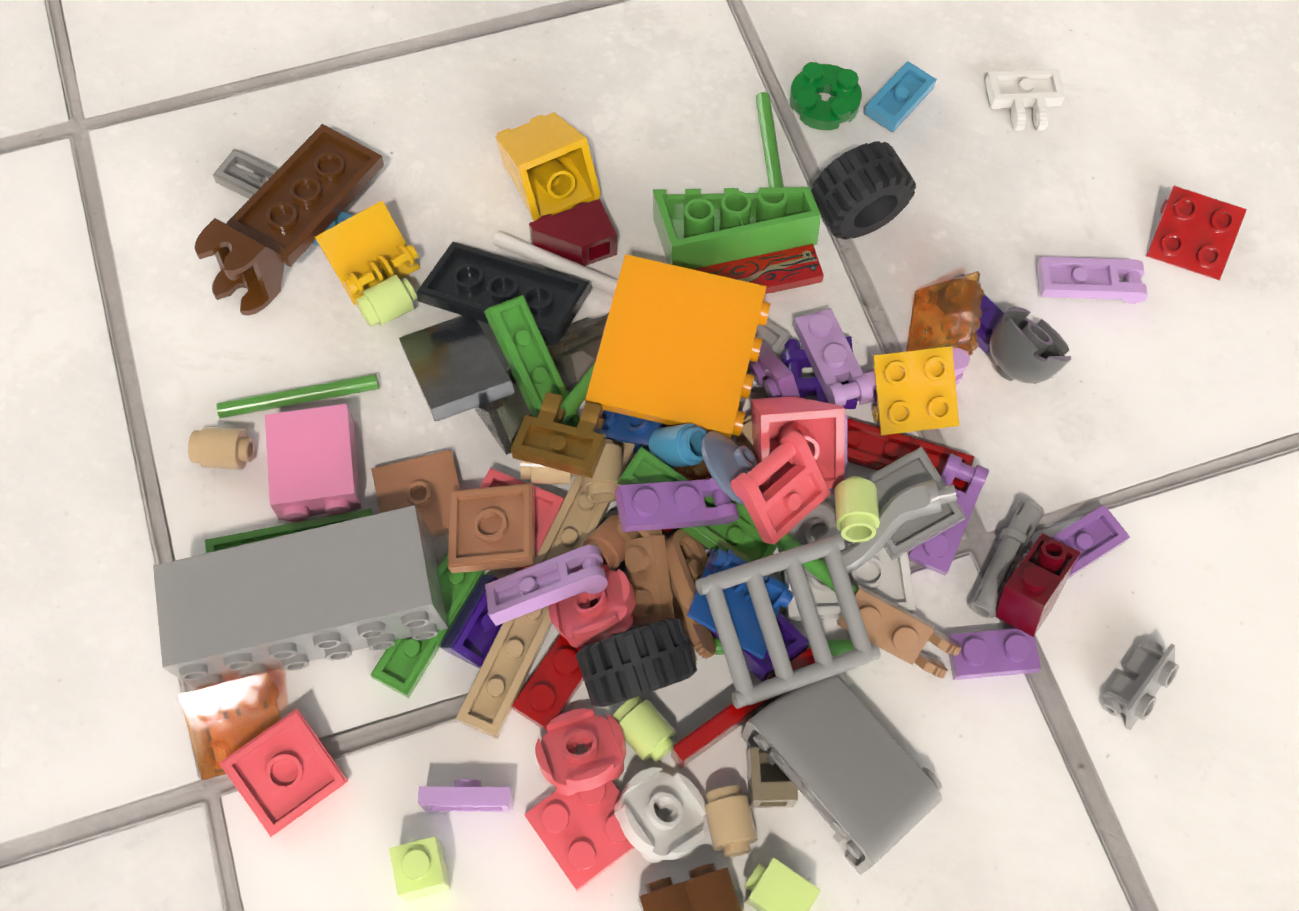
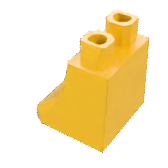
M555 112L546 116L541 114L531 118L529 123L512 130L507 128L497 132L495 138L504 167L517 187L533 221H536L543 215H553L571 209L578 203H588L600 198L601 192L587 138Z

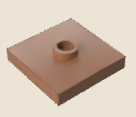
M451 450L371 469L380 513L415 505L432 537L449 533L450 491L461 490Z
M532 483L450 491L448 569L451 573L535 565V489Z

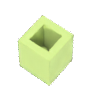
M436 836L389 848L397 895L405 901L451 889L442 843Z
M775 858L770 861L767 867L758 863L744 886L751 891L745 903L757 911H809L821 891Z

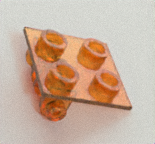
M979 271L915 291L906 351L952 346L965 350L969 356L973 354V351L978 348L977 332L975 330L980 328L981 322L979 319L982 316V311L980 310L981 300L984 297V290L979 283Z
M269 671L179 695L202 781L225 775L226 773L219 762L281 720L276 698L279 697V690L276 681H271Z

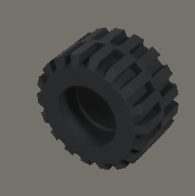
M874 141L869 144L859 145L832 161L814 181L811 192L820 214L830 231L836 238L847 240L874 232L893 220L913 198L916 183L894 148L887 142Z
M667 618L582 647L575 654L591 705L596 707H606L690 678L697 671L681 619Z

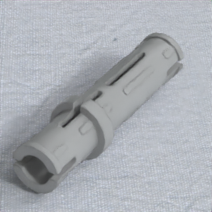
M1020 500L1010 524L1001 531L998 537L1000 543L969 603V608L980 616L986 618H993L995 616L1005 584L1017 569L1023 555L1031 549L1033 545L1031 538L1045 513L1039 504L1030 500Z

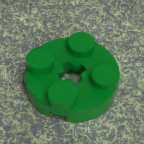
M809 62L804 65L802 72L792 82L789 97L790 107L792 111L795 109L800 115L799 120L811 128L818 130L838 129L841 123L847 120L851 122L859 111L862 99V91L858 83L859 77L851 69H844L831 64ZM820 93H828L833 97H829L828 101L821 100Z

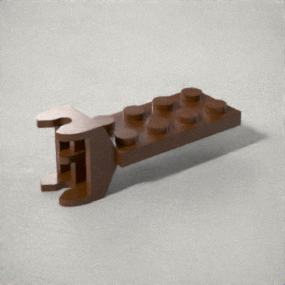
M321 124L227 223L214 218L197 237L194 246L197 257L203 259L215 255L221 269L212 284V292L215 299L219 300L231 296L238 288L243 287L247 288L248 291L241 298L240 312L242 315H253L267 307L281 292L284 264L291 267L316 240L315 236L321 234L384 166L382 155Z

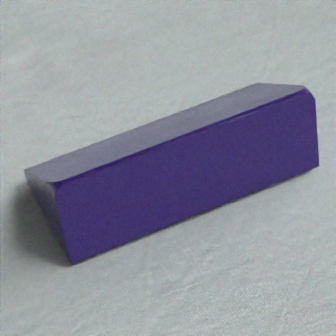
M494 575L482 576L440 646L441 649L479 669H481L502 624L496 626L488 614L485 584L499 579Z

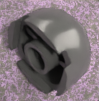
M1014 306L1004 313L992 331L989 346L993 360L996 362L995 369L1003 378L1009 381L1015 379L1023 383L1037 384L1048 380L1061 371L1071 360V356H1065L1070 349L1060 334L1046 321L1041 319L1036 324L1027 318L1031 313L1030 311Z

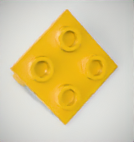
M383 200L315 236L316 241L354 305L357 304L355 299L363 296L362 291L394 275L402 279L420 269L416 261L419 257L415 248L411 244L407 245Z
M952 346L873 355L878 406H873L872 413L874 421L879 422L880 435L959 426Z

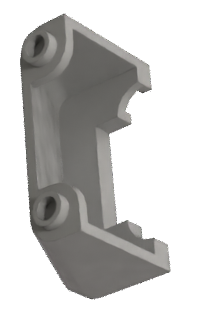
M839 673L783 693L746 722L741 737L750 747L759 746V750H769L770 753L767 761L772 766L775 763L830 825L836 832L833 836L835 840L840 843L846 838L848 842L845 845L850 853L845 858L861 875L874 866L942 801V795L939 791L942 788V784L928 768L923 767L921 769L849 690L850 683L843 673Z

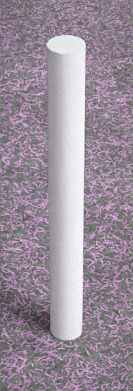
M498 231L494 237L493 244L567 276L590 282L591 286L614 295L617 279L501 231Z

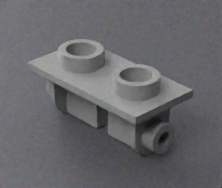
M1148 640L1146 644H1140L1124 666V671L1137 677L1135 681L1119 673L1103 695L1105 701L1102 705L1103 709L1114 716H1117L1119 713L1126 715V729L1131 730L1139 718L1145 720L1150 715L1156 703V697L1154 696L1160 687H1169L1176 677L1179 665L1175 663V645L1171 643L1164 653L1162 646L1155 641Z

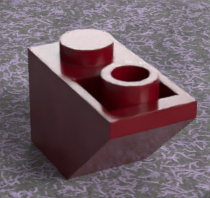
M600 199L588 203H578L571 209L553 215H543L536 221L529 223L532 245L580 265L587 266L617 255V234Z
M1041 533L1005 584L995 617L1034 637L1053 609L1081 552Z

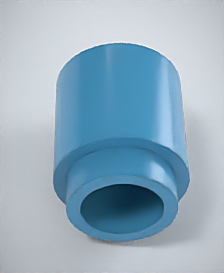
M690 423L660 427L650 437L649 452L671 468L697 465L704 460L701 452V441L707 432L705 429Z

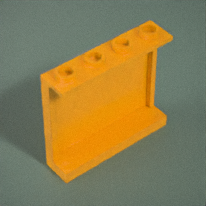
M625 254L585 403L590 402L602 405L600 418H602L603 411L606 410L670 426L695 424L697 427L705 429L707 433L717 431L730 439L732 435L740 436L746 412L738 411L741 397L749 399L754 375L747 374L746 372L749 361L757 362L762 344V338L755 337L757 325L766 326L771 303L763 301L767 286Z

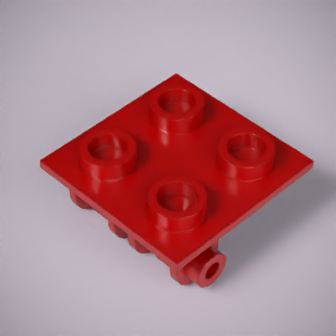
M1173 186L1168 200L1165 199L1161 206L1160 213L1162 216L1146 257L1219 281L1247 209Z

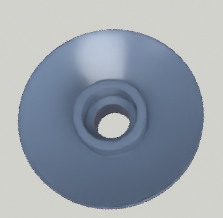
M711 431L703 436L701 441V452L704 462L718 486L732 500L745 506L743 501L733 492L731 481L740 473L747 474L757 465L756 458L746 446L740 447L729 437L717 431Z

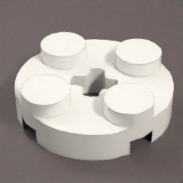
M657 767L648 768L637 773L624 787L620 799L614 807V814L619 821L624 835L641 852L642 856L651 863L682 858L702 840L706 828L703 830V818L706 816L704 806L706 804L696 786L688 778L677 772L672 776L668 773L660 772L663 768ZM654 805L660 810L666 808L670 812L667 822L657 817Z

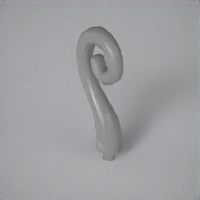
M935 480L925 481L909 486L890 498L879 511L880 524L876 529V535L868 541L855 542L848 549L841 552L847 573L857 570L874 557L905 522L923 516L942 513L941 504L956 502L957 496L954 485L937 487ZM821 502L788 532L799 541L798 532L801 524L809 518L817 517L825 522L826 530L819 534L815 541L841 535L836 526L835 507L828 502ZM777 547L779 553L783 552L781 548ZM803 567L806 576L816 578Z

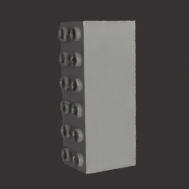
M415 505L153 565L162 667L199 691L218 689L223 686V681L236 678L243 681L257 680L265 677L266 671L283 668V670L287 671L303 669L309 666V661L325 657L327 660L332 661L345 659L352 655V651L369 647L370 650L388 649L395 645V640L412 637L413 640H426L435 637L438 634L437 631L448 629L432 534Z

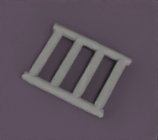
M841 535L823 538L708 575L695 581L698 593L701 596L706 595L736 689V692L731 695L736 709L868 664L870 661L881 657L879 647L875 643H870L840 552V550L845 548ZM822 557L825 559L854 648L851 651L833 657L802 566L803 563ZM782 570L786 571L815 660L814 664L794 671L763 576ZM745 582L776 675L774 678L754 685L723 593V589Z

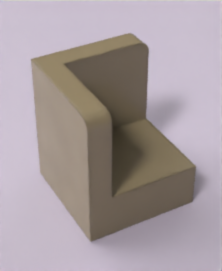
M759 746L749 747L746 761L750 808L794 807L798 801V788L776 763L772 766L767 761L770 752L759 753Z

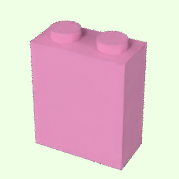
M347 404L265 415L270 506L279 520L301 522L312 515L327 514L332 516L362 508L355 424Z

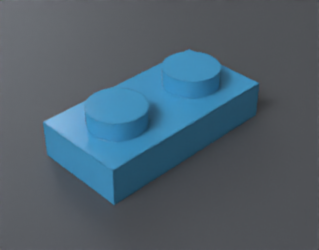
M907 61L866 105L864 114L894 133L934 89L937 79Z

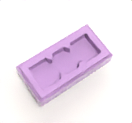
M475 779L454 780V787L419 786L418 804L425 812H511L513 810L514 794L511 787H481V781Z

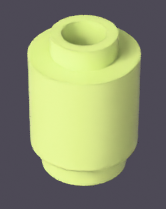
M394 275L362 291L363 296L355 300L365 321L372 327L376 324L382 326L414 309L412 301L416 300L417 296L406 278L400 280L397 275Z
M852 476L846 478L834 489L836 526L845 540L865 542L876 535V529L880 524L877 488L873 482L863 477Z
M640 696L628 699L612 716L620 724L625 741L643 761L652 757L657 762L672 750L675 744L672 737L675 735L676 730L649 700L643 701Z

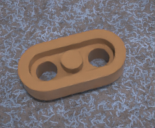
M680 529L669 536L665 543L668 568L677 590L678 598L682 605L689 609L697 590L695 581L701 579L708 557L702 543Z

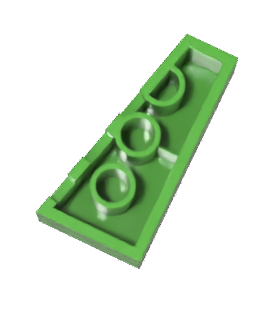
M810 187L759 188L758 193H744L739 191V188H724V193L701 194V189H685V194H666V189H653V220L667 262L671 265L696 269L810 244L817 245L821 214Z

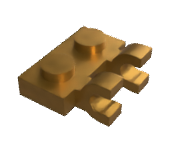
M546 392L538 417L525 415L510 449L512 457L593 478L606 445L605 435L600 434L604 426V419L600 418L602 405L586 402L576 428L562 424L566 415L565 409L560 408L563 397Z

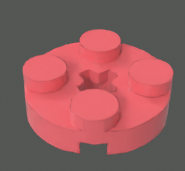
M602 565L601 567L605 570L608 582L607 587L603 591L596 594L583 592L549 605L548 610L551 622L559 634L567 639L571 646L582 648L588 644L609 638L615 633L625 632L631 627L634 620L632 612L635 608L636 595L630 581L621 570L618 569V572L611 571L607 565ZM597 599L598 603L589 608L590 601Z
M582 708L562 713L546 725L547 733L542 737L541 742L538 738L535 745V754L543 777L547 782L555 786L558 793L570 796L577 792L589 791L611 780H615L623 774L626 743L620 724L612 716L606 714V719L603 716L595 715L593 709ZM581 744L586 749H590L584 754H574L576 753L575 747Z

